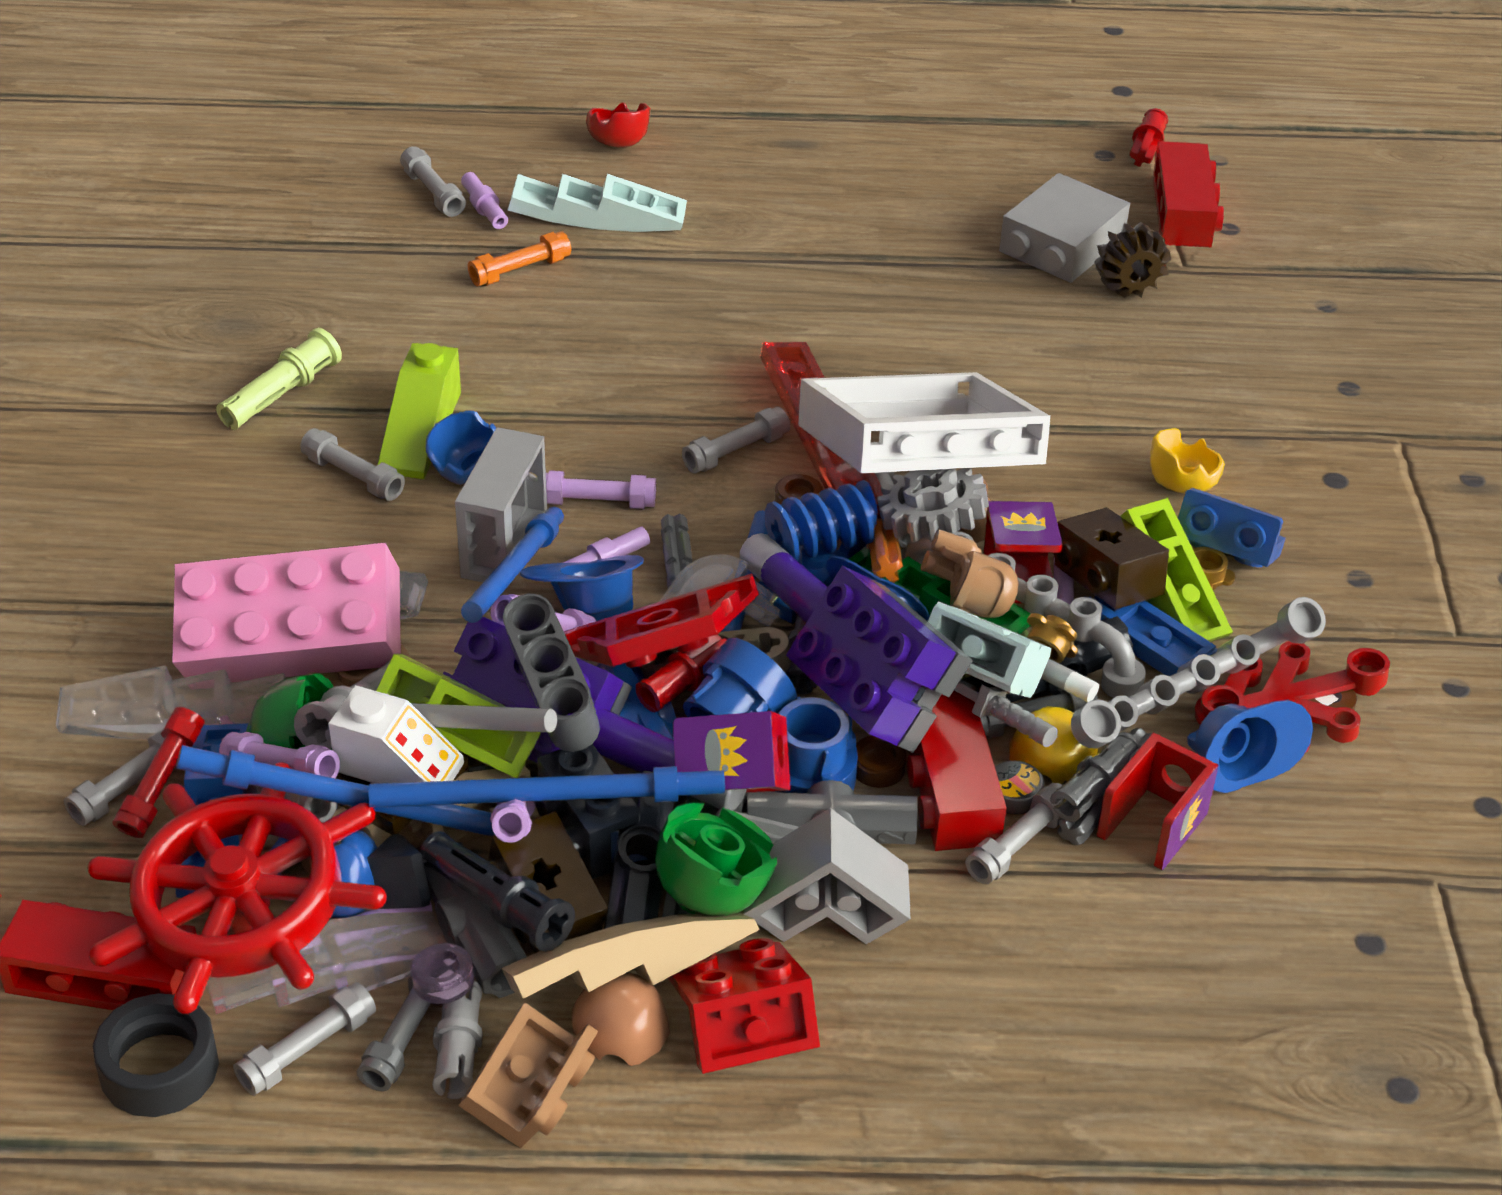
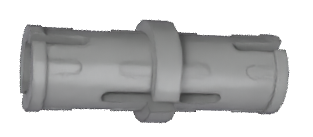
M458 978L464 985L448 996L443 994L441 1021L438 1022L433 1032V1044L438 1051L436 1070L432 1082L433 1090L442 1096L445 1092L446 1079L450 1078L447 1096L450 1099L464 1097L473 1082L475 1053L478 1052V1047L481 1048L483 1039L482 1028L478 1024L482 988L473 980L470 985L469 998L466 999L468 978Z

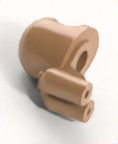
M938 529L931 543L933 551L928 550L926 552L921 570L951 582L950 606L983 618L1003 616L1009 611L1018 594L1019 583L1016 572L1007 563L982 554L981 549L977 547L973 540Z

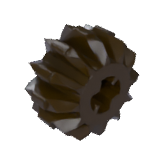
M1142 222L1138 223L1134 228L1124 223L1121 232L1117 235L1108 231L1110 241L1107 244L1097 245L1100 257L1094 261L1096 270L1099 272L1105 287L1111 291H1116L1118 295L1124 298L1128 297L1132 292L1142 298L1144 289L1148 286L1158 289L1156 279L1169 275L1165 264L1172 259L1162 235L1154 229L1151 230L1148 225Z

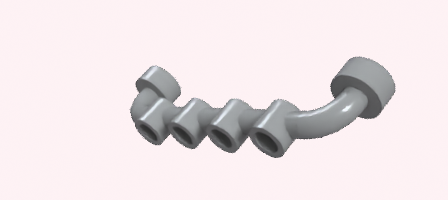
M952 533L973 540V538L967 533ZM923 536L916 543L910 541L907 547L901 549L902 560L909 556L922 564L928 550L933 551L931 549L932 542L930 537ZM1004 553L989 555L992 558L1007 563L1015 571L1016 563L1011 556ZM1035 575L1029 578L1027 582L1018 578L1019 586L1016 600L1024 604L1026 611L1031 614L1038 613L1044 617L1047 615L1060 617L1077 633L1075 640L1081 642L1094 640L1107 648L1113 658L1105 662L1101 679V687L1107 695L1112 698L1121 695L1129 697L1137 692L1138 688L1144 684L1145 668L1142 663L1135 659L1132 647L1122 633L1101 621L1102 606L1098 601L1088 597H1080L1073 600L1071 604H1068L1057 598L1058 583L1054 578L1047 575Z
M1296 598L1280 609L1277 622L1251 636L1245 634L1238 635L1221 645L1215 654L1211 656L1205 654L1198 655L1181 665L1177 673L1171 676H1156L1141 685L1137 692L1129 697L1116 696L1108 702L1092 700L1078 708L1071 719L1073 735L1079 743L1088 748L1102 747L1114 740L1119 732L1135 724L1138 716L1144 713L1157 714L1175 704L1179 695L1185 692L1196 694L1216 683L1220 675L1225 672L1230 674L1238 673L1254 664L1260 654L1287 640L1292 643L1302 644L1320 635L1326 623L1324 611L1311 598Z

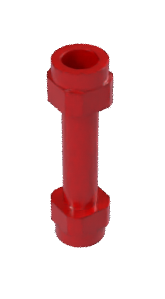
M184 707L174 708L160 733L164 740L134 795L126 796L112 821L114 827L119 831L134 838L144 837L158 812L154 804L177 764L181 746L192 747L205 724L204 719L199 714Z

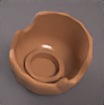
M626 972L590 992L583 989L572 1008V1027L575 1036L587 1024L598 1031L588 1048V1051L598 1060H602L605 1055H616L625 1060L628 1065H638L658 1053L670 1034L669 1016L660 993L653 985L637 974Z

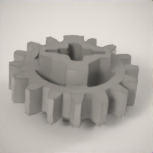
M961 468L960 470L909 471L905 476L896 474L893 476L894 485H883L881 487L882 496L878 497L880 516L883 520L884 529H893L894 537L896 538L910 534L911 542L915 543L923 536H929L932 542L938 529L949 533L958 532L961 528L972 530L975 528L974 519H984L986 517L985 508L989 507L983 476L981 474L973 475L972 468Z

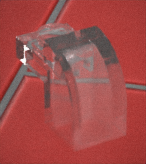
M721 554L699 558L687 565L678 574L660 602L745 576L750 568L749 563L734 556ZM755 581L759 595L742 612L763 626L772 627L781 614V610L773 605L778 596Z

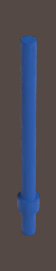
M550 507L545 513L533 517L527 524L523 538L462 606L461 615L466 621L471 623L479 621L537 551L552 543L559 533V525L564 520V514L561 509Z
M184 745L180 748L176 769L223 778L222 785L246 790L250 784L348 806H355L363 802L369 803V786L257 762L254 761L255 755L230 750L229 755ZM454 804L373 807L376 812L487 836L495 835L492 829L491 812Z
M677 766L653 767V773L376 783L369 784L368 793L369 807L509 802L514 799L525 802L654 797V802H677L680 795L725 794L724 770L677 772Z

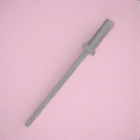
M962 679L954 689L975 702L972 713L978 717L994 716L1001 721L1003 720L1007 725L1017 728V731L1028 735L1029 738L1044 747L1052 745L1057 738L1058 730L1056 727L1038 717L1036 718L1029 711L1022 710L1023 708L1017 704L1011 703L1010 700L1005 698L1008 691L999 687H986L984 685L979 689Z

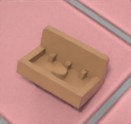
M524 1002L515 1012L458 1106L520 1149L538 1131L547 1136L556 1126L567 1108L568 1103L560 1098L566 1086L569 1084L572 1087H576L595 1059V1056L587 1050L598 1031L587 1024L574 1037Z

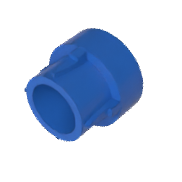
M729 638L703 665L702 670L705 679L684 702L683 709L687 717L772 711L779 714L784 706L797 699V693L786 673L767 654L742 639Z
M797 697L795 701L784 706L779 714L786 717L790 790L773 792L807 793V790L812 785L827 780L841 781L849 785L854 791L858 752L856 748V735L852 731V718L847 716L843 709L835 703L821 698L800 699V697Z

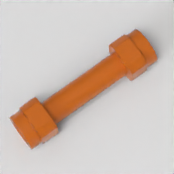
M563 231L557 233L550 232L540 236V243L495 258L489 253L478 256L475 260L468 262V273L475 286H488L499 282L500 274L545 259L550 264L562 261L564 257L571 255V244Z

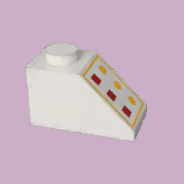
M355 685L328 723L332 750L337 753L340 760L339 773L375 784L453 781L464 764L463 755L408 700Z

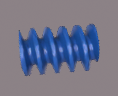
M862 480L857 482L856 486L849 483L839 486L837 491L828 488L820 491L819 495L812 492L802 495L800 500L790 497L784 499L781 505L775 501L770 502L765 508V524L769 537L794 559L799 561V546L803 547L809 558H813L818 555V542L821 541L824 550L830 554L836 552L837 537L840 538L846 549L853 548L856 542L855 532H857L865 545L872 543L874 528L877 524V503L870 484Z

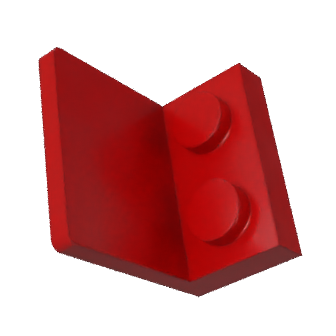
M767 938L751 939L741 943L738 950L720 954L714 953L668 978L689 1008L696 1063L702 1074L820 1047L812 979L780 942H774Z

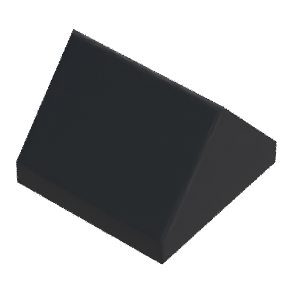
M399 833L390 835L367 857L375 885L382 887L387 894L386 903L380 909L423 908L430 905L431 896L421 853L403 835Z

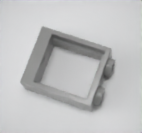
M499 427L495 429L455 500L461 578L484 582L523 538L525 528L533 517L545 513L547 510L544 436Z

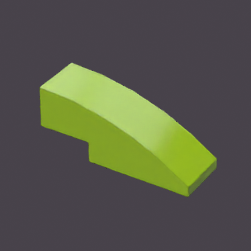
M404 654L393 655L376 690L416 704L505 707ZM435 727L457 750L514 778L520 777L541 733Z

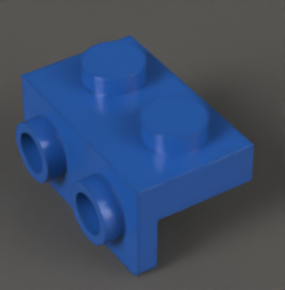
M1190 488L1185 492L1178 520L1190 545L1196 548L1210 547L1233 555L1236 561L1252 567H1268L1280 557L1286 537L1279 535L1283 525L1282 518L1195 488Z

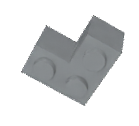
M829 808L773 843L770 856L772 859L777 857V866L769 883L752 905L744 909V915L754 918L758 925L783 942L828 917L859 940L868 944L911 919L908 865L832 808Z

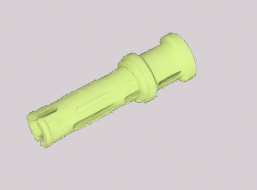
M322 328L313 329L307 335V340L296 348L290 347L282 351L278 358V363L262 373L234 395L219 403L216 411L220 420L225 426H231L232 430L238 429L248 419L265 409L288 390L295 386L304 387L309 385L314 380V375L321 369L338 364L342 359L340 346L335 338Z

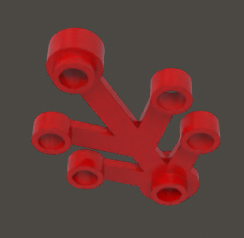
M1288 641L1279 647L1277 664L1262 691L1244 695L1246 688L1254 687L1261 682L1263 662L1258 658L1254 664L1238 673L1230 674L1224 685H1216L1206 689L1202 697L1196 702L1195 718L1201 725L1206 716L1218 706L1236 704L1253 708L1274 701L1290 700L1301 704L1311 715L1313 723L1326 726V733L1332 740L1341 743L1352 742L1359 735L1361 722L1360 715L1355 710L1347 707L1334 708L1308 699L1328 696L1351 689L1359 695H1375L1387 684L1390 660L1379 650L1359 648L1348 655L1345 670L1292 683L1296 675H1301L1308 670L1311 651L1304 643L1296 644Z

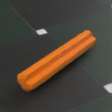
M878 521L874 528L873 542L869 544L872 572L879 578L886 577L888 581L895 583L899 580L898 570L903 567L899 538L894 537L893 529L885 530L882 521Z

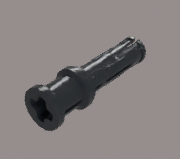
M442 831L432 833L423 842L420 853L423 864L426 867L435 870L464 891L490 906L494 918L499 924L509 929L516 927L529 935L532 945L544 952L552 951L560 946L568 937L574 924L575 910L567 901L560 898L551 899L539 891L537 883L524 875L511 877L484 858L457 843Z

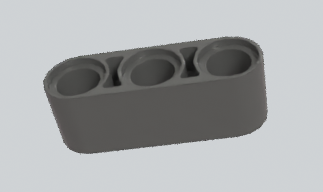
M530 593L514 598L504 609L503 622L514 656L536 707L553 709L556 712V728L553 732H547L550 740L563 751L575 752L583 750L592 745L597 739L600 726L590 689L565 633L547 598L539 594Z

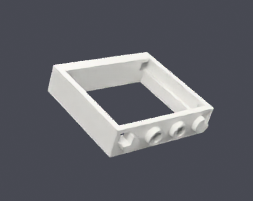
M977 372L801 379L798 425L860 473L1046 464L1050 415ZM959 382H970L969 395L958 393ZM871 431H880L879 442H870Z

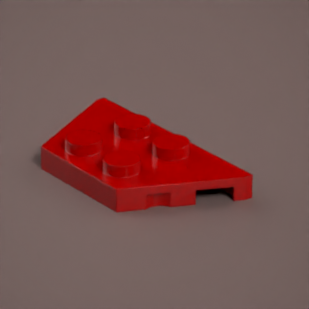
M748 574L566 630L564 633L575 657L609 666L625 663L626 667L629 668L639 667L657 658L656 653L677 647L678 651L685 652L704 646L709 642L708 637L720 633L759 593L753 574Z

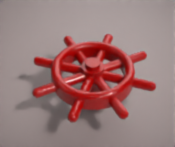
M278 762L274 764L276 766L292 769L291 766L285 762ZM175 783L168 785L163 791V800L175 818L165 824L149 840L137 860L97 856L88 863L87 870L93 879L130 883V905L136 921L94 944L89 951L91 962L96 966L104 967L147 945L160 960L184 972L173 998L174 1008L182 1014H189L196 1010L210 977L221 978L247 975L277 964L294 988L299 990L307 989L314 981V972L299 951L322 931L333 915L336 906L377 910L386 903L387 894L380 886L342 882L340 864L334 847V843L370 825L375 819V809L369 807V803H359L322 823L305 807L284 799L286 792L263 787L260 794L250 793L224 796L196 806L183 786ZM243 834L238 846H225L221 839ZM268 835L289 840L261 855ZM196 851H199L206 861L204 867L181 865ZM308 857L312 861L309 878L277 875ZM165 887L194 890L192 893L161 908ZM270 899L295 901L277 917L269 909ZM211 910L200 935L178 928ZM230 927H232L234 934L227 935Z

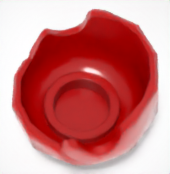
M621 102L613 111L605 108H592L588 111L586 117L587 129L591 136L600 143L617 148L630 147L640 142L646 135L651 108L646 103H640L637 111L631 112L625 102Z

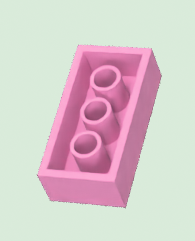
M386 543L175 564L172 663L191 686L300 676L309 673L380 668L392 659L394 654H401L400 570Z

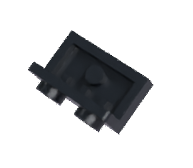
M593 744L583 750L570 752L559 749L537 758L538 777L614 774ZM631 797L535 801L540 817L556 811L592 879L612 872L611 833L635 824L640 820V809Z

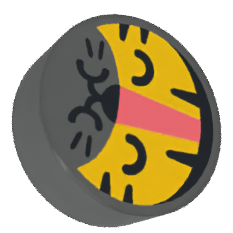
M1006 761L996 765L995 770L1007 807L1006 813H1027L1030 810L1033 796L1044 787L1042 774L1034 766L1022 761Z

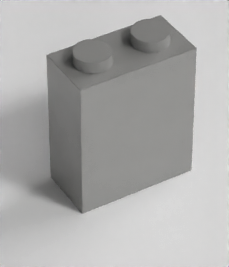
M1058 173L1003 216L999 251L1071 283L1100 257L1097 245L1107 244L1110 241L1108 231L1117 235L1121 232L1123 224H1127L1130 202Z

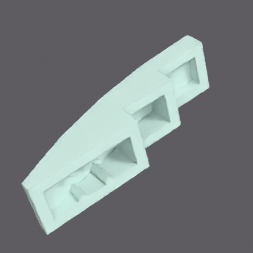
M518 174L508 211L548 222L597 230L628 232L681 230L687 200L607 174L603 187L562 174L558 187Z

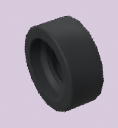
M155 993L128 1001L114 1009L102 1022L92 1047L102 1091L115 1107L135 1116L159 1117L179 1112L198 1101L214 1082L219 1059L211 1019L200 1005L192 1013L182 1014L174 1008L173 998L175 994ZM162 1034L177 1035L193 1042V1051L182 1063L169 1071L154 1075H139L120 1068L119 1062L130 1047L145 1038Z

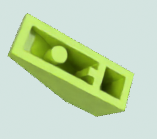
M412 343L399 372L378 465L383 462L395 468L404 477L425 479L432 463L426 453V437L436 423L453 413L461 394L458 348L439 346L433 343Z
M1166 498L1127 509L1121 515L1123 519L1169 549L1165 595L1145 601L1209 642L1227 637L1233 633L1169 499Z

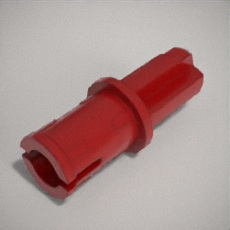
M1153 108L1146 111L1141 125L1137 126L1133 132V145L1129 156L1135 159L1134 165L1141 167L1142 163L1150 164L1157 151L1158 141H1164L1163 132L1166 124H1168V116L1161 109Z
M717 634L708 637L709 642L700 648L672 653L665 666L647 679H643L636 684V694L643 706L655 713L684 691H695L704 678L703 665L727 639H722Z

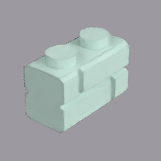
M937 602L928 622L973 660L965 673L1010 693L1031 698L1050 657L1051 648L959 608Z

